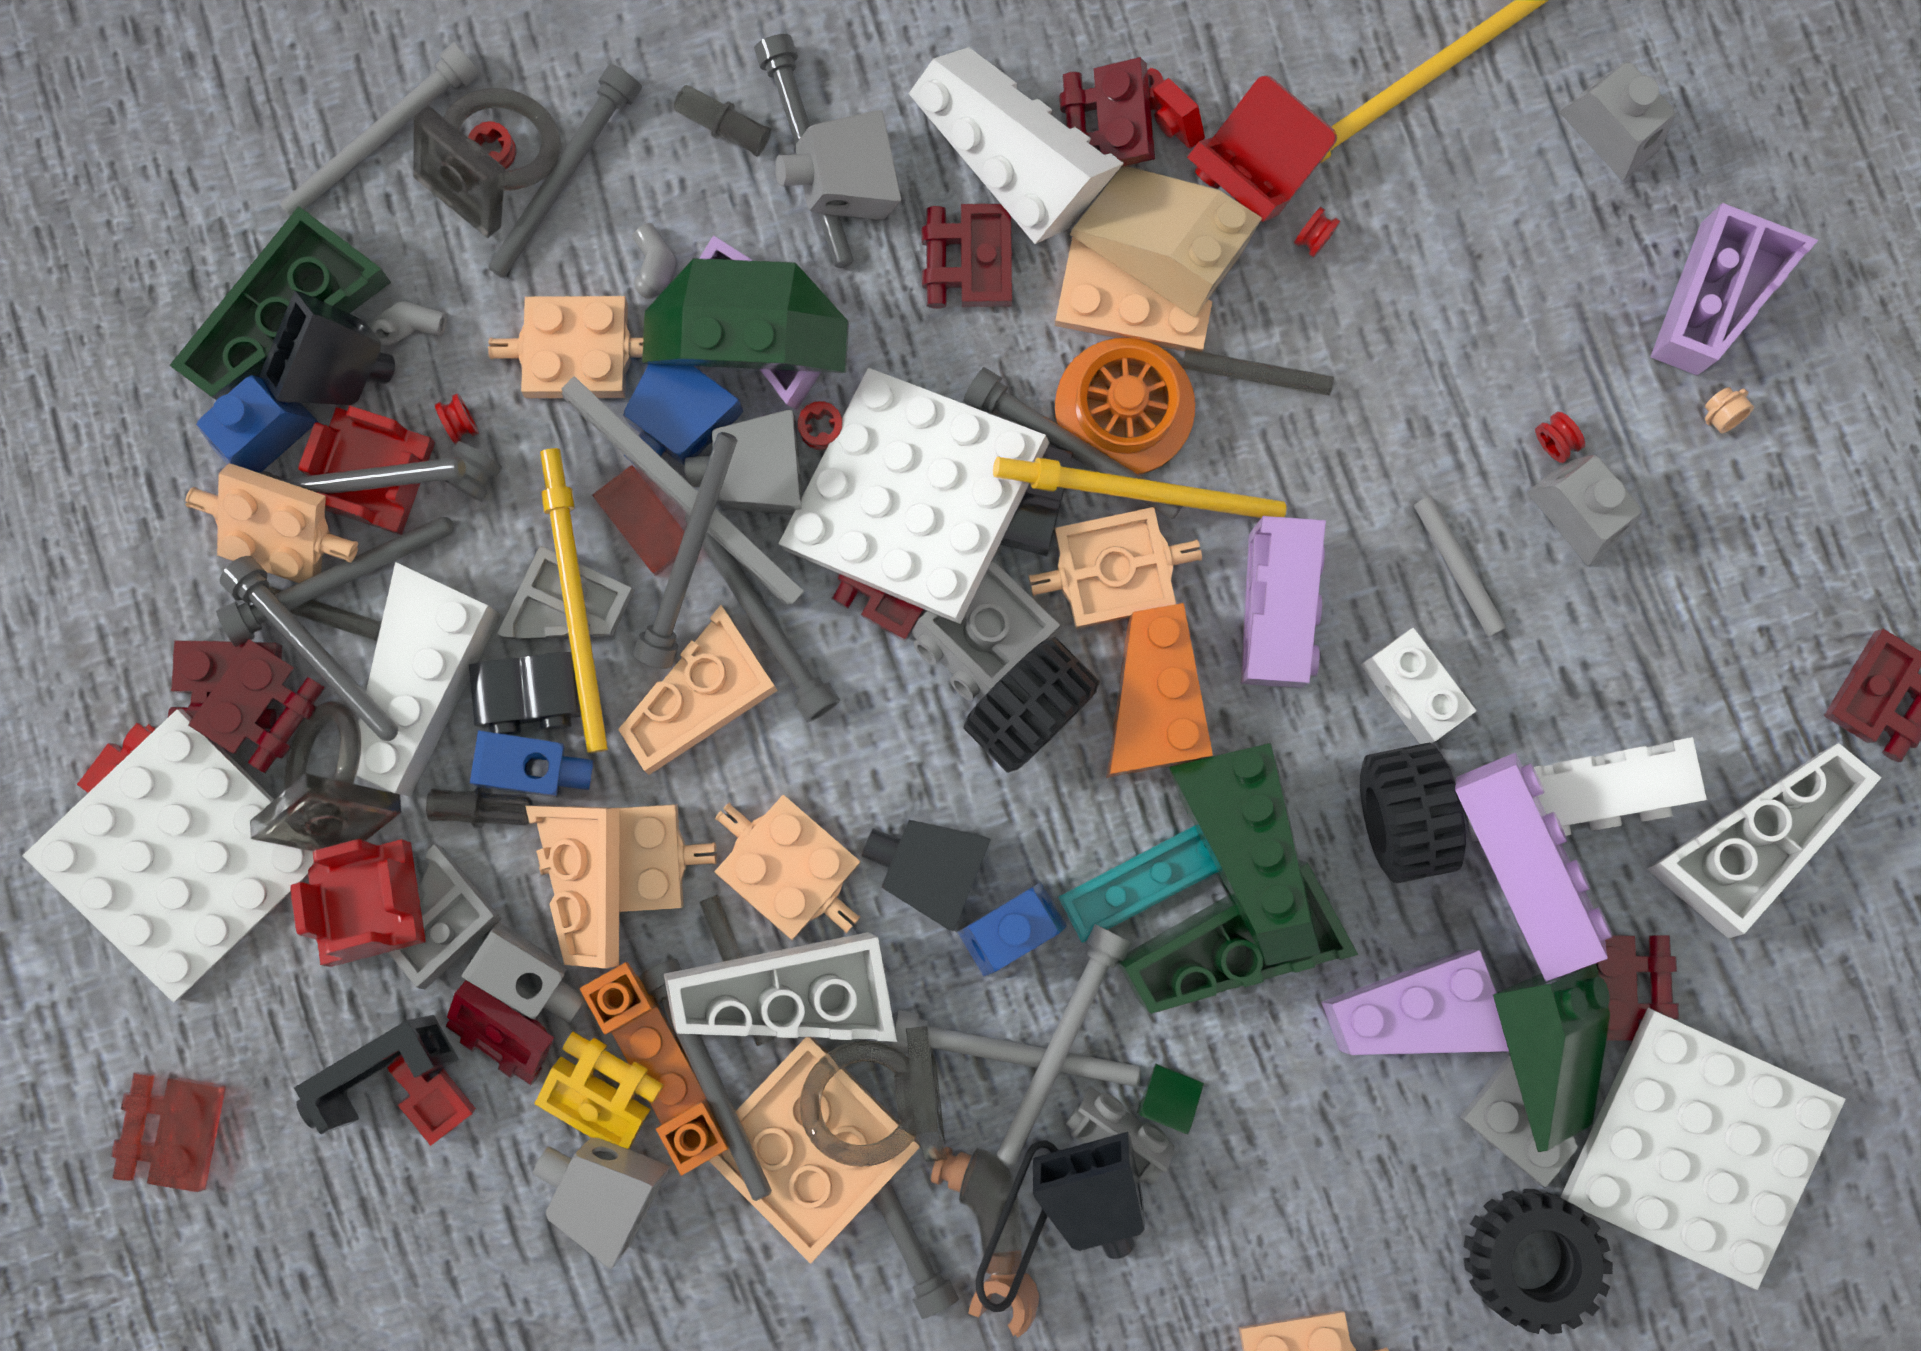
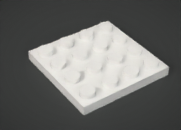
M868 368L842 418V429L839 436L829 443L801 498L802 509L795 510L778 544L784 551L961 624L1029 485L1028 482L994 477V461L998 456L1034 462L1036 458L1043 457L1049 441L1045 434Z
M177 709L22 855L173 1003L192 988L291 893V884L302 882L308 876V869L314 863L312 852L323 849L224 749L188 726L192 718L183 709Z
M1648 1008L1563 1190L1561 1198L1594 1216L1758 1290L1846 1099Z

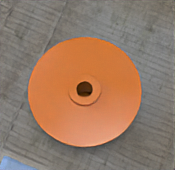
M1113 338L1088 347L1068 365L1057 388L1055 417L1059 426L1140 475L1163 466L1183 447L1194 423L1195 396L1185 370L1166 350L1141 339Z

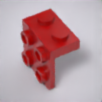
M1265 75L1259 77L1214 137L1199 141L1187 158L1197 166L1195 173L1202 181L1215 189L1221 186L1235 198V201L1262 218L1261 221L1265 222L1282 212L1337 141V133L1273 77Z

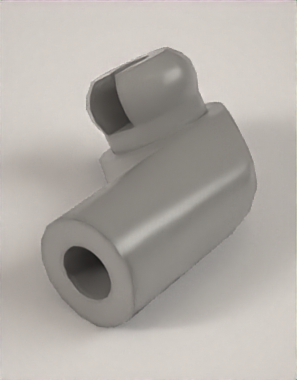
M646 223L632 234L633 240L645 256L640 270L641 274L635 278L634 285L636 291L642 297L653 299L671 283L676 267V259L654 225Z
M400 301L377 315L370 328L381 341V346L396 344L415 331L440 337L446 328L447 314L446 312L414 303Z

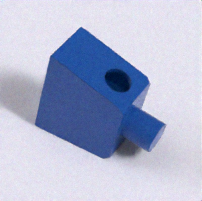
M649 364L624 409L623 416L629 425L640 433L638 436L660 457L666 452L685 466L686 457L698 456L713 442V430L731 425L741 416L744 410L738 398L694 366Z
M251 375L246 377L228 394L219 397L214 406L198 420L196 425L211 448L226 464L231 463L254 472H262L318 421L302 403L277 401L261 377Z
M478 730L470 784L475 787L557 797L559 786L589 790L594 760L564 756L565 746L563 743ZM532 758L547 760L549 764L547 773L543 777L527 775L526 765Z
M1039 882L957 933L984 977L1002 969L1055 937L1067 925L1043 884Z

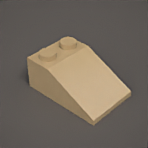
M1123 166L1077 222L1070 235L1195 318L1244 252L1262 218L1220 190Z

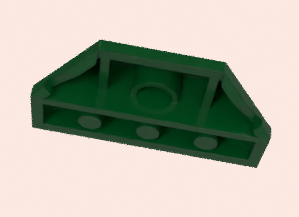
M693 258L645 310L642 363L846 373L849 321L796 262Z

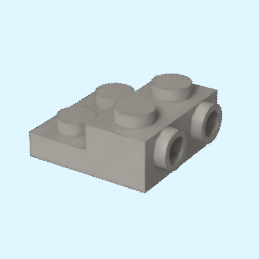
M992 560L961 624L927 611L918 619L911 634L916 638L914 641L916 651L925 661L930 664H936L940 661L953 674L950 682L962 697L967 700L977 697L981 700L1026 654L1042 641L1049 639L1060 627V624Z

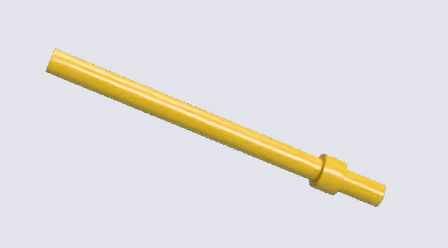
M550 448L540 451L546 488L541 492L544 513L550 514L586 749L587 753H597L608 750L570 513V511L575 509L572 488L566 487L561 450Z
M997 456L993 465L994 477L1031 483L1033 489L1054 492L1057 487L1255 518H1262V516L1285 517L1286 503L1284 501L1062 467L1057 460L1036 458L1034 462Z

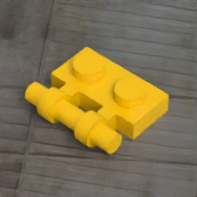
M573 1031L564 1043L562 1050L579 1059L577 1065L560 1057L551 1068L534 1104L591 1138H600L630 1149L651 1110L633 1099L635 1093L653 1103L664 1084L647 1075L649 1069L634 1061L630 1065L606 1051L608 1045L595 1037L589 1041ZM596 1069L620 1084L618 1089L592 1075L594 1070Z

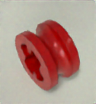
M493 121L482 122L476 125L469 133L467 139L468 151L476 164L484 171L491 173L502 172L514 162L517 154L516 144L508 130L500 123ZM498 138V142L503 149L500 153L491 151L486 157L482 144L485 141L493 143Z
M1321 206L1312 215L1294 241V244L1298 247L1306 245L1309 248V255L1313 258L1324 247L1341 222L1336 217L1332 220L1328 219L1325 215L1326 210Z
M458 393L452 395V401L449 404H443L442 402L434 404L443 427L455 445L458 441L462 442L464 434H471L472 436L479 434L468 407Z
M815 401L806 405L798 417V430L803 442L808 447L818 451L826 450L829 443L839 436L842 429V417L839 410L825 401ZM824 415L832 418L829 420V424L834 429L830 434L821 432L817 437L809 434L813 432L811 424H808L812 417L816 420H821Z
M1557 411L1550 417V424L1542 422L1535 428V433L1541 446L1557 462L1564 463L1570 458L1571 450L1579 452L1585 447L1586 442L1581 430L1563 412Z

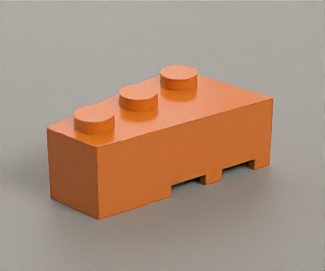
M1184 603L1132 612L1127 624L1106 778L1165 768L1213 756Z

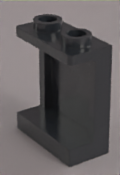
M430 1015L406 1020L294 1087L300 1098L296 1105L303 1121L312 1129L316 1127L320 1134L342 1128L357 1121L359 1116L347 1096V1091L389 1066L400 1054L403 1056L414 1078L440 1071L459 1060L436 1017Z

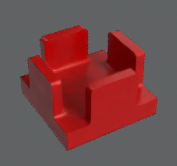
M349 406L348 410L336 407L329 427L318 422L314 423L298 469L307 476L429 461L435 441L431 437L407 430L396 420L353 406ZM421 483L335 494L317 493L326 496L325 511L402 535Z
M356 839L315 850L312 852L314 863L308 869L309 884L298 882L290 886L296 932L300 936L317 941L320 965L334 967L426 942L412 845L409 841L400 839L382 845H375L361 839Z

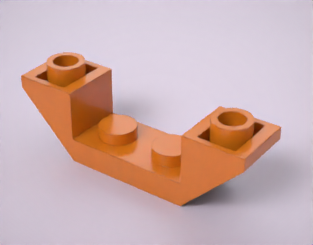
M625 962L579 988L604 1035L612 1033L628 1064L632 1065L634 1061L649 1069L647 1075L664 1084L656 1100L653 1103L649 1101L661 1123L656 1128V1131L680 1175H684L729 1148L680 1041L662 1008L656 1003L655 998L647 993L642 981L629 963Z

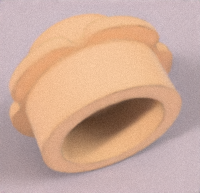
M1730 387L1719 391L1705 405V408L1709 411L1705 417L1706 424L1708 426L1713 424L1720 433H1726L1736 427L1754 409V406L1746 398L1749 392L1746 389L1733 391Z

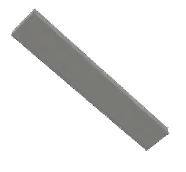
M573 376L562 388L563 398L690 516L698 491ZM716 508L714 509L707 532L785 605H792L804 591Z

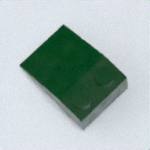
M1596 963L1547 982L1543 974H1538L1493 994L1538 1152L1548 1151L1593 1125L1611 1015L1608 1007L1610 1002L1609 990L1604 979L1599 977Z

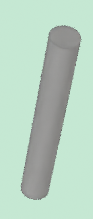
M1430 495L1414 504L1415 510L1487 636L1490 637L1506 628L1432 496Z

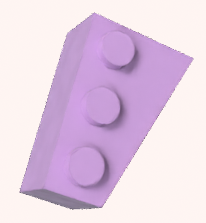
M1464 949L1322 1001L1339 1051L1350 1055L1509 1051L1493 998L1496 990L1480 950Z

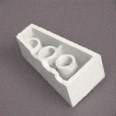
M970 47L934 58L908 93L1034 244L1069 229L1124 164L1111 153L1103 155L1089 144L1091 138L1076 127L1069 129L1050 115L1052 109L1039 99L1031 100L1018 91L1015 81Z
M395 562L366 693L397 725L398 734L391 741H383L360 718L348 768L349 772L395 794L411 797L470 679L469 664L478 662L501 613L478 600Z
M1693 737L1651 747H1637L1603 754L1602 756H1589L1552 765L1534 767L1544 789V794L1539 795L1538 798L1546 814L1555 812L1566 836L1572 835L1571 824L1589 821L1591 831L1622 826L1621 815L1639 812L1641 822L1673 816L1671 806L1707 800ZM1467 816L1472 842L1479 841Z
M1838 743L1822 751L1647 868V870L1728 939L1743 935L1877 784L1881 777Z
M869 932L664 974L672 1023L677 1034L765 1035L782 1038L820 1037L839 1040L874 1039L877 1041L897 1042L879 940L877 936Z

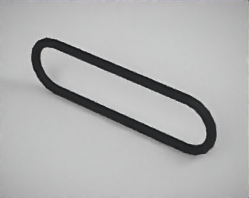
M1038 1140L1027 1150L977 1272L975 1280L977 1296L982 1305L992 1312H1002L1010 1307L1014 1301L1047 1219V1214L1042 1209L1005 1300L999 1304L990 1302L984 1291L983 1281L985 1273L1033 1155L1040 1148H1045L1051 1153L1059 1151L1053 1143L1047 1140Z

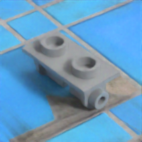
M1089 1086L1080 1107L1074 1109L1065 1123L1073 1129L1071 1135L1083 1143H1088L1128 1131L1131 1137L1140 1183L1145 1180L1153 1185L1161 1172L1166 1173L1169 1169L1175 1145L1169 1142L1168 1137L1158 1127L1149 1123L1143 1124L1126 1112L1123 1104L1114 1096L1107 1093H1099Z

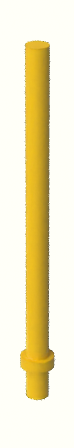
M1514 0L1332 125L1331 127L1337 133V141L1320 163L1331 157V150L1549 0Z

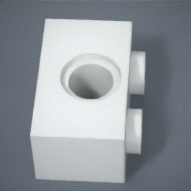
M1414 628L1400 635L1361 664L1362 668L1420 744L1437 741L1476 712V709Z

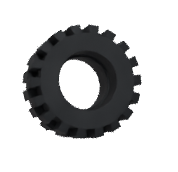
M1056 637L1044 640L1010 669L968 714L963 729L1007 773L1018 770L1085 706L1097 692L1100 681Z
M1430 742L1366 755L1361 767L1360 797L1368 837L1378 864L1390 881L1396 884L1458 871L1461 869L1464 861L1466 829L1462 805L1455 791L1456 783L1446 760L1437 747Z
M1523 1189L1522 1194L1511 1190L1502 1193L1504 1200L1500 1203L1493 1199L1488 1201L1483 1206L1488 1213L1483 1219L1477 1215L1474 1216L1470 1223L1471 1226L1476 1228L1474 1237L1465 1235L1463 1246L1470 1251V1257L1463 1258L1465 1270L1473 1276V1279L1469 1280L1473 1290L1483 1298L1482 1301L1509 1323L1516 1327L1519 1325L1527 1332L1539 1334L1540 1329H1544L1550 1335L1562 1333V1324L1575 1329L1583 1324L1579 1315L1584 1311L1594 1316L1600 1309L1593 1302L1598 1293L1607 1297L1610 1289L1608 1284L1602 1282L1603 1274H1613V1262L1605 1259L1603 1253L1611 1250L1607 1239L1597 1234L1601 1228L1596 1221L1586 1216L1584 1210L1575 1204L1551 1193H1542L1536 1189ZM1551 1231L1556 1236L1561 1250V1261L1556 1274L1548 1283L1534 1289L1520 1288L1512 1272V1259L1517 1246L1525 1237L1532 1233Z

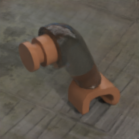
M943 1146L935 1160L931 1182L941 1185L945 1180L948 1182V1189L960 1192L959 1202L967 1205L976 1216L984 1257L1013 1186L1014 1178L1009 1167L1000 1161L995 1154L985 1149L977 1148L973 1155L960 1152L957 1156L952 1155V1148ZM1018 1194L986 1271L991 1274L984 1281V1291L989 1300H991L993 1293L1002 1295L1005 1298L1007 1297L1022 1260V1227ZM1027 1273L1024 1274L1017 1295L1011 1304L1013 1318L1008 1323L1012 1335H1016L1017 1338L1024 1334L1032 1325L1036 1317L1039 1301L1036 1283ZM975 1292L968 1314L979 1318L987 1309L979 1301Z

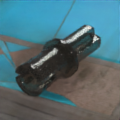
M684 85L678 92L674 102V110L710 130L711 137L714 139L723 137L750 151L756 157L760 156L764 151L771 136L772 129L770 127L764 126L736 111L734 103L727 101L723 104L690 85Z
M477 787L474 791L466 792L432 788L427 796L426 815L429 821L471 823L474 828H482L484 823L529 824V819L525 806L533 805V801L526 795L487 793L483 787Z

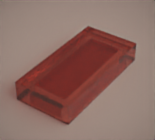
M633 465L592 494L654 576H657L675 562L684 530Z

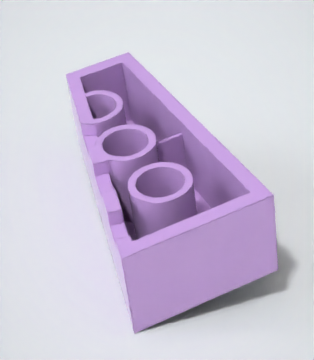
M1515 752L1457 776L1455 791L1545 981L1547 982L1608 959L1605 940L1612 938L1611 931L1599 907L1594 909L1586 893L1590 888L1577 859L1570 862L1562 846V843L1567 842V838L1555 812L1546 814L1538 798L1539 795L1544 794V789L1533 765L1522 766Z

